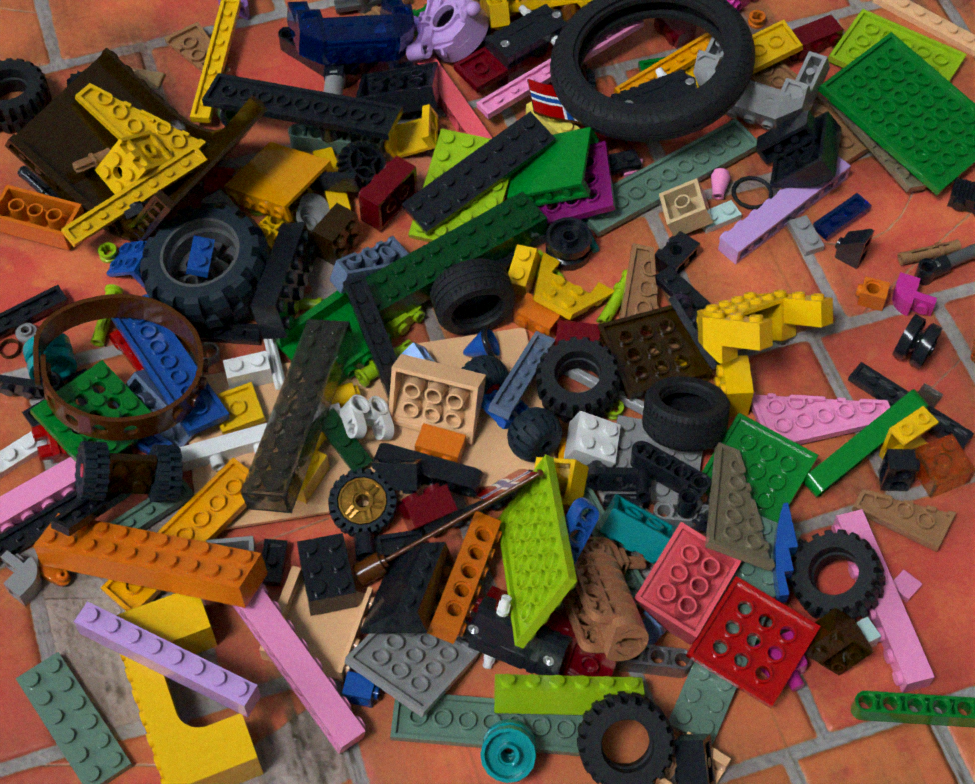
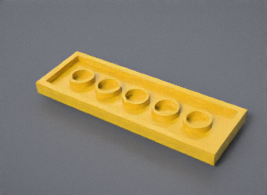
M784 19L752 35L755 45L753 74L803 50V44ZM695 64L683 70L686 74L695 78L693 73Z

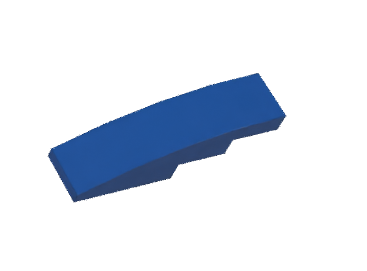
M783 503L773 546V561L775 564L773 568L776 600L781 603L786 602L789 597L786 579H790L794 571L790 555H794L798 548L788 503Z

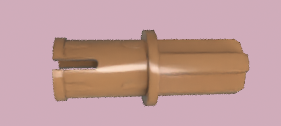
M106 148L94 154L89 153L87 157L73 162L74 171L81 173L91 168L96 169L110 149Z

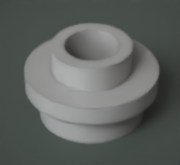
M24 323L16 329V338L20 342L26 343L28 339L35 335L37 328L31 323Z

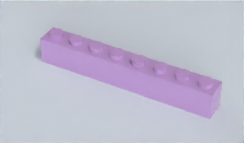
M838 156L836 176L831 181L817 186L781 188L772 199L768 198L760 208L752 210L748 217L744 220H739L731 230L723 232L719 238L718 250L736 265L787 226L789 220L800 216L848 178L851 165Z
M88 601L74 620V624L81 635L246 717H249L261 697L257 684Z

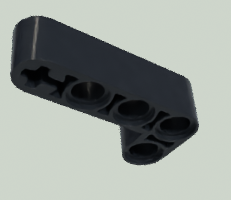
M637 441L633 444L630 459L631 466L648 470L651 474V479L678 493L676 506L678 515L683 518L695 516L709 497L710 477L648 442Z

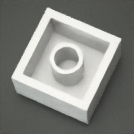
M583 411L578 412L569 422L564 459H576L586 466L594 460H599L606 467H612L616 463L621 425Z

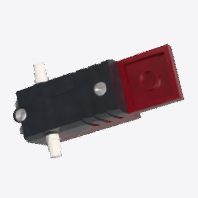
M547 4L533 11L529 10L525 5H521L518 11L521 12L523 17L510 23L509 26L501 28L500 31L497 30L493 35H488L485 39V47L456 62L454 70L477 93L501 79L506 84L510 83L551 58L555 41L567 23L566 20L562 19V11L555 10Z
M660 67L655 71L658 78L639 84L638 87L634 86L629 88V90H622L618 94H611V98L636 104L670 101L696 90V79L686 74L683 69L667 74ZM576 124V126H578L580 129L587 128L585 126ZM594 132L599 142L606 141V143L618 140ZM625 141L628 147L641 143L640 141Z
M492 586L485 597L478 598L471 610L472 617L466 626L465 632L469 639L468 647L484 654L482 665L486 669H491L495 659H498L519 669H526V672L531 674L613 676L617 661L607 659L605 653H590L582 650L578 645L568 616L553 611L548 621L536 632L534 639L529 641L524 648L515 646L510 615V602L512 598L508 595L507 591Z

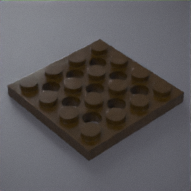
M672 305L598 324V330L604 346L610 348L611 355H615L618 360L621 386L627 400L646 395L647 390L654 383L668 377L684 376L698 379L710 377V370L703 355ZM660 326H670L671 330L664 331L660 328ZM642 330H647L651 333V335L643 336L640 332ZM628 336L631 338V340L628 342H624L620 339V337ZM675 342L679 347L671 348L668 343ZM653 347L658 349L659 352L652 354L648 349ZM635 353L638 355V358L630 359L627 355ZM684 360L687 362V365L680 366L676 361ZM657 365H663L667 368V370L658 371L655 367ZM643 371L646 373V376L639 377L635 372Z

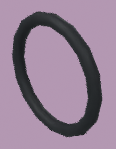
M757 176L742 177L732 186L734 201L747 209H758L763 203L748 205L738 199L736 188L743 181L756 180L761 182L769 191L768 198H773V190L770 184Z

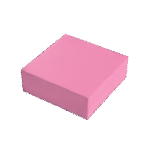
M904 569L893 580L900 598L906 603L922 586L920 581Z

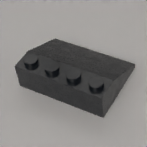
M438 61L362 74L355 98L402 106L403 113L407 115L421 111L422 106L428 104L435 109L439 103Z
M829 111L815 117L820 124L817 139L773 162L770 187L772 189L817 186L831 181L836 176L841 126Z
M446 542L423 543L390 561L389 572L384 575L360 630L362 634L427 633L455 563Z

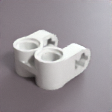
M356 394L340 409V417L349 438H364L367 426H370L377 440L392 439L394 424L388 410V405L381 397L372 396L367 400L365 397Z

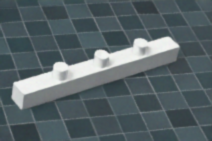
M339 403L179 447L181 449L180 453H182V472L211 464L213 471H220L225 466L224 460L255 452L256 458L262 459L269 455L268 448L284 444L288 437L306 444L314 430H319V433L321 431L315 420L332 408L340 416Z

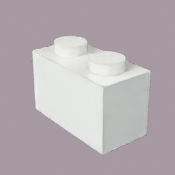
M266 351L223 360L230 389L252 382L253 387L273 383Z

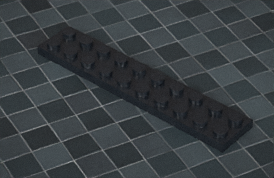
M222 73L216 75L202 98L203 106L238 112L253 95L260 99L268 109L262 117L385 140L390 139L403 113V108L399 105Z

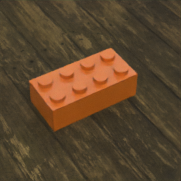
M6 185L0 195V232L70 250L72 244L61 232V229L85 214L82 204Z

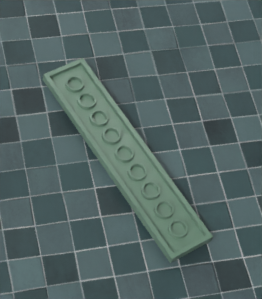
M735 118L613 184L616 210L583 219L599 237L660 204L659 193L696 178L700 182L711 176L715 169L725 168L756 151L757 139ZM597 194L590 196L589 199L595 198Z
M760 516L764 528L762 530L764 541H768L770 547L768 554L770 559H773L777 522ZM795 530V535L798 542L801 532ZM741 561L723 593L724 595L737 576L774 598L773 570L768 571ZM740 604L738 611L741 614H749L751 608L747 604ZM766 616L759 618L760 625L763 626ZM729 623L725 626L726 631L730 634H736L739 631L738 626L734 623ZM749 636L746 639L747 643L754 647L757 637ZM715 643L713 645L714 651L718 654H723L727 651L723 643ZM741 655L734 658V662L740 667L746 666L748 662ZM693 662L670 715L669 722L671 728L683 734H687L688 731L692 734H710L711 745H713L736 687L696 662Z

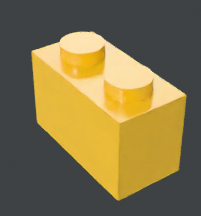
M518 244L516 246L508 272L515 294L526 295L527 292L531 293L541 260L537 248Z

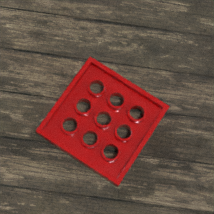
M736 576L690 647L686 657L767 707L772 708L821 626ZM740 604H747L751 608V612L749 614H741L738 611V606ZM763 616L769 617L772 625L770 627H763L759 623V618ZM729 623H734L738 626L739 631L736 634H730L726 631L725 626ZM783 629L790 630L793 633V638L791 640L783 639L780 631ZM749 636H756L760 640V645L752 647L747 643L746 639ZM715 643H723L727 651L723 654H718L714 651L713 645ZM770 649L779 650L781 658L778 660L771 659L768 651ZM739 655L744 656L748 664L740 667L736 665L734 658ZM760 668L767 670L769 678L766 680L759 679L756 676V670Z

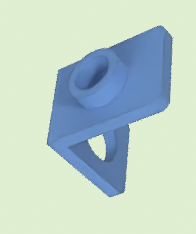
M644 611L643 614L646 618L643 620L649 636L648 644L654 645L667 629L647 611Z

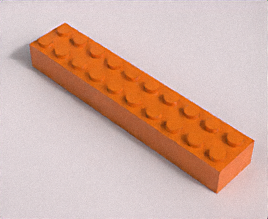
M96 520L91 521L71 536L52 529L50 523L33 545L41 565L243 608L247 607L268 573L262 553Z

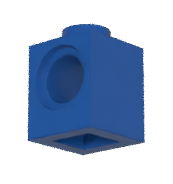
M348 671L342 696H345L350 704L372 708L374 700L378 701L381 688L361 674Z

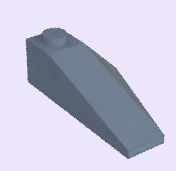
M145 369L134 372L125 384L151 412L168 406ZM112 402L116 408L120 406L118 402ZM180 422L174 427L159 433L172 442L173 445H178L179 447L186 446L194 436L189 437Z

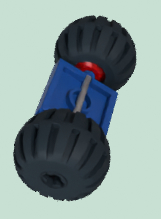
M480 355L472 358L471 361H468L461 368L486 375L481 408L497 422L499 427L508 429V444L517 457L524 461L535 462L536 457H544L545 454L550 456L556 450L555 448L558 447L562 439V427L557 416L551 411L540 407L529 408L522 400L518 403L509 420L488 411L490 403L509 375L502 361L493 356Z

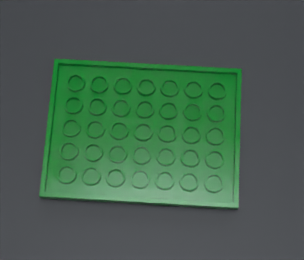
M892 32L821 84L818 89L824 97L936 195L940 194L957 177H960L975 164V103Z

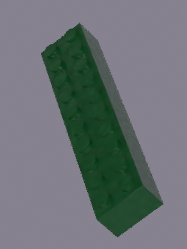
M522 191L365 277L383 324L385 325L429 300L434 281L449 267L470 259L483 258L497 261L515 251L517 244L525 246L545 235L547 232V217Z

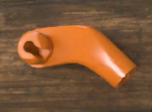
M38 558L39 570L43 579L61 587L70 583L71 576L67 570L41 565Z

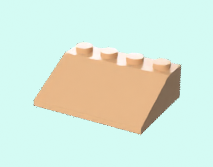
M401 354L393 364L391 372L389 412L393 424L417 431L421 430L423 423L465 434L466 443L472 444L484 396L486 375Z

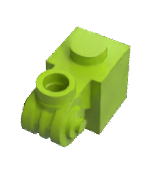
M421 304L384 325L386 332H389L394 340L400 335L406 334L411 324L414 322L419 323L424 319L425 313L422 311Z

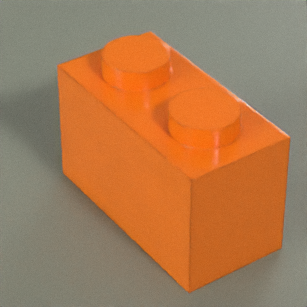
M528 292L513 310V322L517 326L533 333L538 331L549 337H553L557 332L558 320H563V316L534 301L533 295Z
M423 423L415 443V451L460 463L466 448V435Z

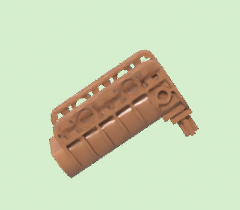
M605 537L588 538L576 561L579 564L575 563L574 565L577 583L572 590L577 593L568 592L562 602L578 645L582 650L590 653H605L606 658L612 661H626L639 655L646 648L649 641L647 630L624 578L627 569H645L646 559L643 556H627L624 548H617L614 541ZM579 622H585L589 624V626H584Z

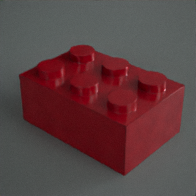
M396 155L391 161L386 163L384 169L379 174L374 175L371 182L366 187H363L358 194L360 216L363 222L381 231L402 209L401 203L418 192L416 166Z

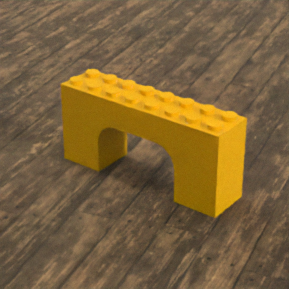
M175 593L116 615L193 654H198L218 646L200 598ZM120 654L126 667V676L133 689L131 691L135 703L140 711L138 713L141 722L147 732L148 744L154 754L153 759L156 768L162 778L160 779L161 784H240L263 775L242 714L239 713L205 727L188 726L180 720L169 687V678Z

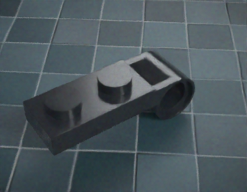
M635 149L609 154L611 175L641 169L642 163ZM588 162L586 167L591 166L593 162ZM595 178L588 179L587 183L593 182Z
M52 372V377H49L48 380L56 392L64 387V383L58 373ZM0 375V393L6 396H23L27 399H45L42 379L41 386L36 387L34 379Z
M422 530L374 536V533L369 531L359 532L353 537L356 559L362 561L376 552H379L381 555L385 554L388 557L422 537Z

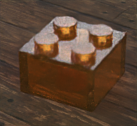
M953 434L914 448L916 458L920 460V470L915 475L930 498L970 483L975 473V467Z

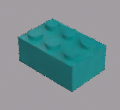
M618 494L614 495L604 512L600 526V532H602L605 538H609L612 541L617 540L623 544L624 548L631 552L637 551L653 564L656 563L676 530V526Z

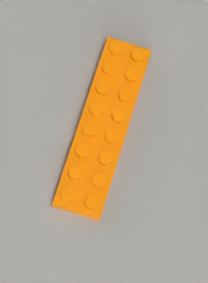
M233 457L157 533L203 542L213 540L267 486L264 481ZM110 579L100 587L125 612L152 602L162 592V590Z

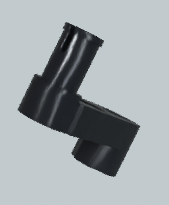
M594 460L587 465L589 469L586 483L589 488L593 490L636 491L637 501L645 503L650 500L652 481L648 470L606 467L599 460ZM617 477H622V481H617Z

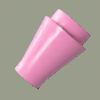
M717 168L711 174L712 198L716 200L724 199V194L731 179L729 171L724 168Z

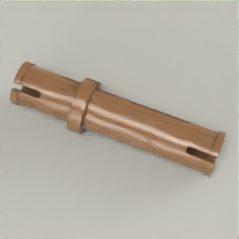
M958 239L944 243L936 242L928 247L899 252L897 259L902 266L918 262L924 258H935L943 254L948 255L962 249V246Z

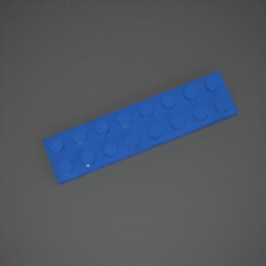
M130 317L111 318L167 404L170 405L180 398L192 384L198 367L176 335L169 329L151 321ZM207 382L205 391L202 390L198 405L180 423L190 437L230 418L229 412Z

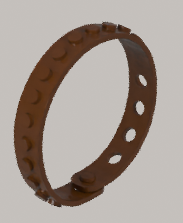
M108 294L90 297L58 309L48 316L35 332L33 343L35 386H41L42 377L47 405L57 419L80 434L92 438L116 441L145 438L174 427L184 420L193 408L198 405L202 390L205 391L207 384L204 372H208V359H203V355L206 354V347L204 342H201L196 328L181 313L165 303L133 294ZM130 317L154 322L175 333L191 349L198 368L195 378L186 392L170 405L138 416L104 417L80 411L58 396L48 380L49 377H52L51 363L47 362L46 354L43 353L57 336L75 326L105 318ZM94 425H101L105 427L106 430H100L96 428ZM128 426L137 427L134 430H125V428Z

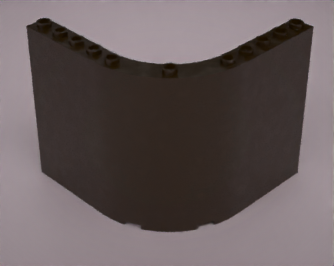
M105 48L102 54L24 128L16 135L13 134L7 140L5 147L62 199L82 204L84 213L115 194L97 174L95 168L76 173L72 163L87 157L89 153L94 154L106 148L111 150L118 141L110 131L75 99V95L89 83L111 93L113 97L123 102L127 101L132 104L131 106L139 110H144L170 123L172 127L180 131L184 130L190 133V136L198 140L206 141L205 146L200 149L207 158V162L165 190L159 189L148 200L149 202L136 218L127 219L124 215L103 229L122 239L132 240L137 238L140 241L146 239L240 143L268 109L260 99L252 95L226 127L213 130L198 126L179 115L174 108L168 106L163 98L151 90L147 82L140 79L130 66L125 65L114 51Z

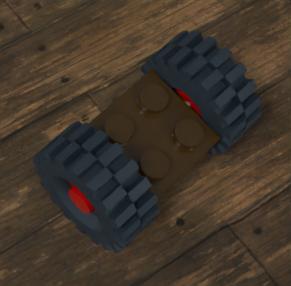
M80 442L78 454L76 455L77 462L75 463V487L78 500L103 501L106 498V493L148 494L151 502L176 503V500H178V495L181 492L180 486H182L181 478L183 477L182 453H180L181 449L178 445L154 444L149 452L150 455L110 453L106 442Z

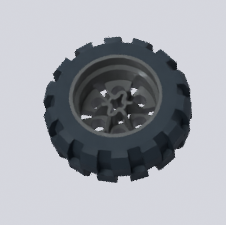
M202 203L201 208L198 209L188 206L177 211L178 216L170 221L167 218L156 227V236L148 238L142 255L144 258L141 259V280L145 285V291L148 296L174 308L196 330H199L200 326H207L209 330L225 328L226 322L233 319L239 322L249 315L248 309L251 306L271 253L263 231L255 220L246 216L244 212L228 205L222 209L217 203ZM194 236L215 239L208 278L212 277V279L186 274Z

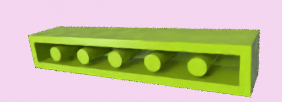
M495 674L494 713L583 715L586 710L589 711L592 708L591 704L593 702L603 700L604 695L609 693L613 696L617 695V691H625L626 694L636 692L644 697L642 677Z

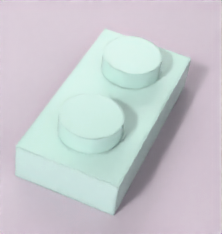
M732 200L710 209L714 223L704 226L702 229L708 234L740 220L742 214Z

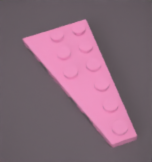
M754 392L750 407L756 422L801 445L861 431L889 409L890 405L888 400L860 399L859 401H853L842 397H837L836 400L825 399L824 396L790 395L785 397L776 396L773 393L756 395V392Z

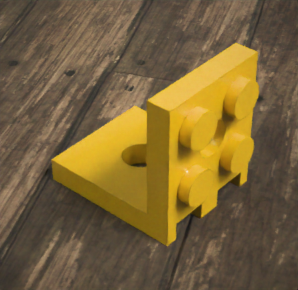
M151 130L120 138L95 171L111 191L116 194L173 157ZM118 167L122 169V176L118 173Z

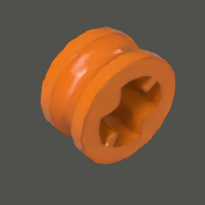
M761 10L751 11L749 13L748 25L754 29L762 28L765 24V13Z

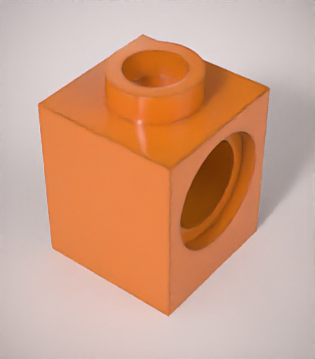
M865 276L863 284H858L855 296H859L857 305L882 311L890 283Z

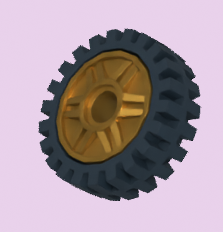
M358 468L357 471L353 472V470H350L348 474L341 475L340 479L334 482L328 498V507L334 524L344 534L347 533L350 537H354L359 532L369 531L374 533V535H379L382 533V530H386L389 527L390 522L392 523L396 513L397 500L395 490L376 471L372 472L371 469L367 468L365 471L362 468ZM364 499L369 504L366 507H359L357 502Z

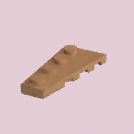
M199 22L164 37L165 42L202 72L210 38ZM226 63L223 74L233 75Z
M635 243L631 246L619 319L659 308L655 280L654 247Z
M866 489L861 490L852 508V511L863 509L866 518L937 552L956 512L949 510L948 512L936 510L937 507L929 505L926 507L913 504V501L905 499L904 501L892 499L890 495Z

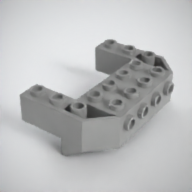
M713 36L706 50H699L693 73L699 87L712 77L723 59V50ZM809 51L796 79L786 78L781 90L750 80L741 98L726 115L731 118L739 117L749 124L757 123L763 128L771 130L807 110L810 111L819 92L818 89L823 84L830 69L828 57Z

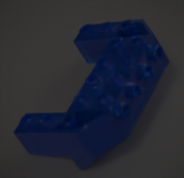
M381 0L380 15L323 18L320 9H310L307 1L288 2L287 24L298 55L321 65L397 61L406 54L407 46L413 43L415 22L412 5H404L402 0Z

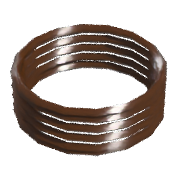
M6 339L0 344V354L3 358L13 359L21 353V346L16 339ZM6 344H18V349L14 354L10 356L2 354L1 350Z

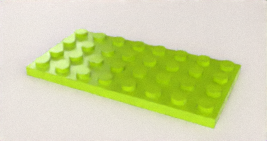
M546 454L533 470V472H538L537 469L543 470L544 476L542 478L539 476L523 485L498 517V520L501 521L499 530L502 531L500 543L507 593L512 598L510 602V615L515 646L524 648L529 641L534 639L539 628L548 621L550 614L556 607L561 605L563 598L577 583L554 458Z

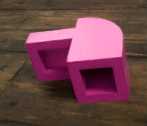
M900 272L892 294L894 307L905 316H908L910 310L918 314L931 316L937 298L917 292L921 278Z

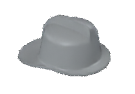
M305 194L299 202L295 222H306L308 230L312 233L314 227L330 211L327 201L319 194Z

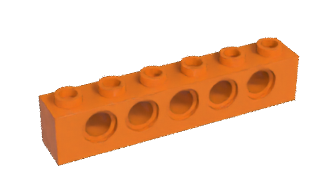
M479 511L474 513L427 634L454 644L457 636H463L467 626L463 622L464 618L470 617L471 610L474 607L471 600L472 598L477 599L481 589V585H478L479 579L484 580L489 568L485 566L486 561L491 562L495 552L492 545L493 543H498L502 531L498 530L501 524L500 520Z

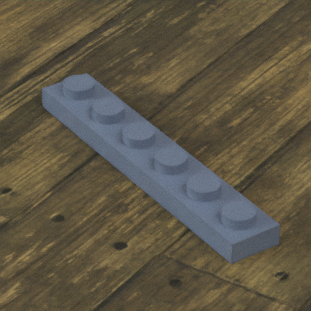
M538 331L534 333L490 403L489 412L509 420L537 374L536 368L537 364L540 363V357L543 353L548 354L547 348L553 345L556 339Z

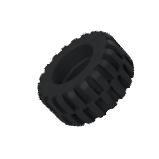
M6 58L5 61L0 60V98L11 92H23L16 98L0 100V132L11 133L16 131L18 133L52 100L44 73H42L38 66L29 61L25 62L19 58L16 60L12 58Z
M577 336L570 337L568 341L562 339L558 341L557 346L553 344L547 348L548 354H542L540 363L537 364L536 368L538 396L542 400V406L545 409L550 410L557 417L560 416L561 421L566 423L572 420L580 411L602 418L605 416V411L610 412L613 409L614 403L619 398L621 377L618 360L615 355H611L610 348L607 346L602 347V342L598 340L592 342L589 337L577 339ZM575 368L588 369L599 377L598 383L592 389L581 393H574L563 389L558 384V380L565 372Z
M831 529L824 531L825 535L819 536L817 533L812 536L813 540L809 543L805 540L801 544L803 548L801 552L797 550L793 556L796 562H792L794 571L789 580L793 587L794 595L802 607L815 619L823 617L835 607L853 618L855 622H857L856 617L860 615L865 618L869 615L867 610L870 607L875 609L878 606L876 599L882 598L884 594L882 588L885 585L884 569L877 553L866 539L861 540L860 536L854 532L848 535L846 530L838 529L837 533H833ZM836 560H847L857 565L859 569L858 578L855 584L846 592L838 595H828L818 590L816 586L818 574L828 563Z
M617 691V695L611 696L609 693L604 695L603 700L593 702L591 704L592 708L589 711L586 710L583 714V721L579 723L577 729L579 755L585 770L592 776V779L597 784H654L653 781L657 777L661 780L666 775L664 772L666 767H671L673 762L671 756L675 754L676 747L673 740L675 739L674 731L662 709L648 697L644 698L636 692L626 694L625 691ZM627 719L635 720L641 723L648 732L649 745L646 752L638 760L631 763L621 764L611 761L605 755L602 748V738L605 731L615 722Z

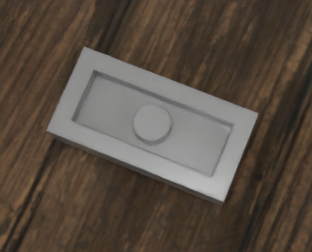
M807 215L788 221L787 227L804 256L824 251L825 245Z

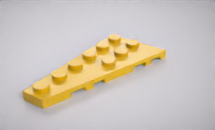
M91 83L75 95V99L118 140L151 130L172 157L177 156L194 144L199 150L206 144V141L198 140L190 136V133L172 127L170 123L144 110L131 106L132 104L127 101L123 102L113 97L111 93Z

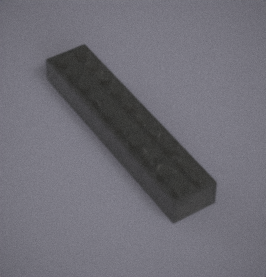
M307 320L241 490L247 509L292 513L355 340L348 321Z

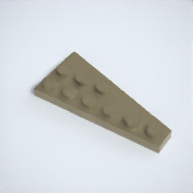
M827 99L829 105L906 192L920 191L927 187Z
M718 443L714 452L705 547L772 571L775 564L768 554L770 549L768 541H764L762 530L764 528L756 502L752 500L750 495L752 490L750 483L746 482L744 476L746 470L740 450Z

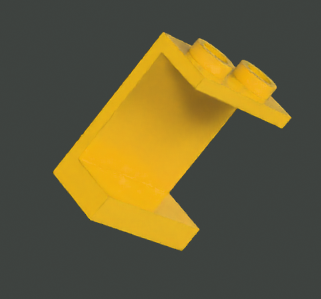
M430 104L422 106V118L396 125L390 139L384 142L386 152L390 153L393 158L396 155L403 158L434 149L438 140V114Z
M922 406L889 428L879 457L883 460L887 449H915L917 456L926 450L929 445L921 435L936 426L939 421Z

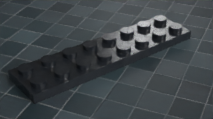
M530 111L401 203L402 208L428 236L555 144L556 138Z

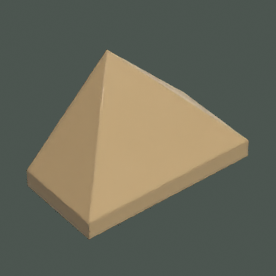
M131 67L140 79L147 82L149 88L159 90L165 76L163 72Z

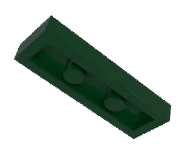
M334 408L315 420L317 426L326 435L328 441L350 470H353V472L357 471L358 468L363 470L372 464L373 460L359 441L347 436L343 421Z

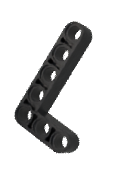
M283 27L278 31L281 50L321 76L324 73V66L333 65L334 53L291 27ZM366 40L345 59L341 58V65H344L347 78L346 88L353 86L361 79L362 74H366L379 62L377 42Z

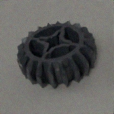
M357 140L343 147L337 157L336 167L339 168L338 172L357 173L363 188L371 182L374 175L379 174L384 169L389 160L384 159L386 153H381L380 147L375 148L373 143L368 145L366 140L362 141V143Z

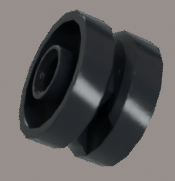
M563 217L549 225L546 232L545 252L560 261L557 269L574 271L588 263L592 243L590 228L582 220L573 217Z
M915 314L904 330L892 355L903 360L910 352L914 351L910 357L909 364L920 370L926 359H929L934 351L943 328L932 323L924 332L923 328L926 324V319Z

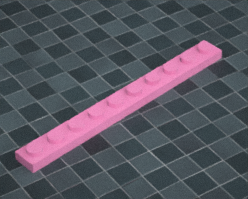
M644 20L627 23L604 35L589 50L583 63L644 27ZM551 58L476 102L477 108L487 119H490L530 95L527 79L543 84L552 82L550 75Z

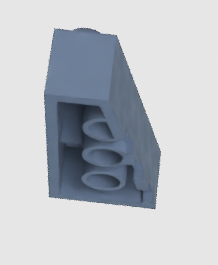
M391 236L386 242L379 241L372 248L366 247L358 254L354 252L336 260L330 281L340 294L346 293L342 284L344 281L363 274L367 277L409 253L394 236Z

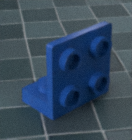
M147 240L124 243L120 247L116 258L111 262L106 274L109 277L131 275L145 288L141 280L140 265L141 259L144 258L142 254Z

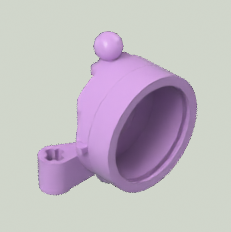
M427 0L425 11L420 12L419 17L411 16L406 21L408 29L418 32L417 39L407 46L406 56L411 62L429 59L432 52L445 62H456L464 59L483 41L489 26L487 13L474 0Z

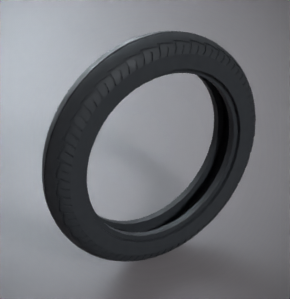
M592 0L579 9L559 33L551 54L550 75L554 91L562 106L585 127H591L594 132L619 140L633 142L664 141L689 135L711 125L724 116L737 103L748 87L753 74L755 45L745 19L726 0ZM650 18H671L697 25L716 39L724 53L718 69L702 86L682 97L661 103L636 104L610 98L593 88L581 72L587 53L604 35L627 23Z

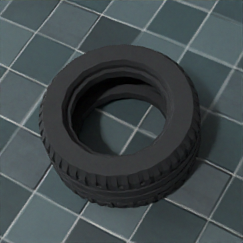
M479 258L462 261L442 272L433 283L430 299L441 327L454 334L471 335L479 333L484 326L492 329L502 323L513 311L516 303V294L504 266L490 259Z
M684 376L668 377L657 381L647 390L644 400L642 425L653 441L666 448L684 452L704 451L713 448L725 437L729 420L730 402L726 394L719 387L708 381Z

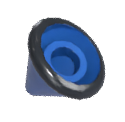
M484 326L478 335L463 350L465 356L478 357L480 355H489L497 359L500 358L499 344L490 327Z

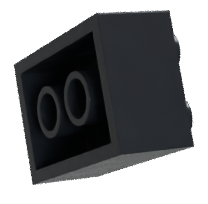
M343 533L298 541V556L310 616L357 607L356 590Z

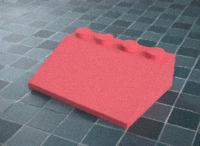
M680 522L634 597V601L670 633L691 645L702 630L739 567L741 560L706 548V537Z

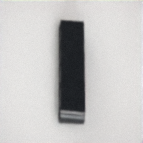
M388 443L379 444L373 462L377 458L422 459L423 484L432 486L439 483L440 487L447 484L450 492L468 497L477 496L484 477V473L475 467Z

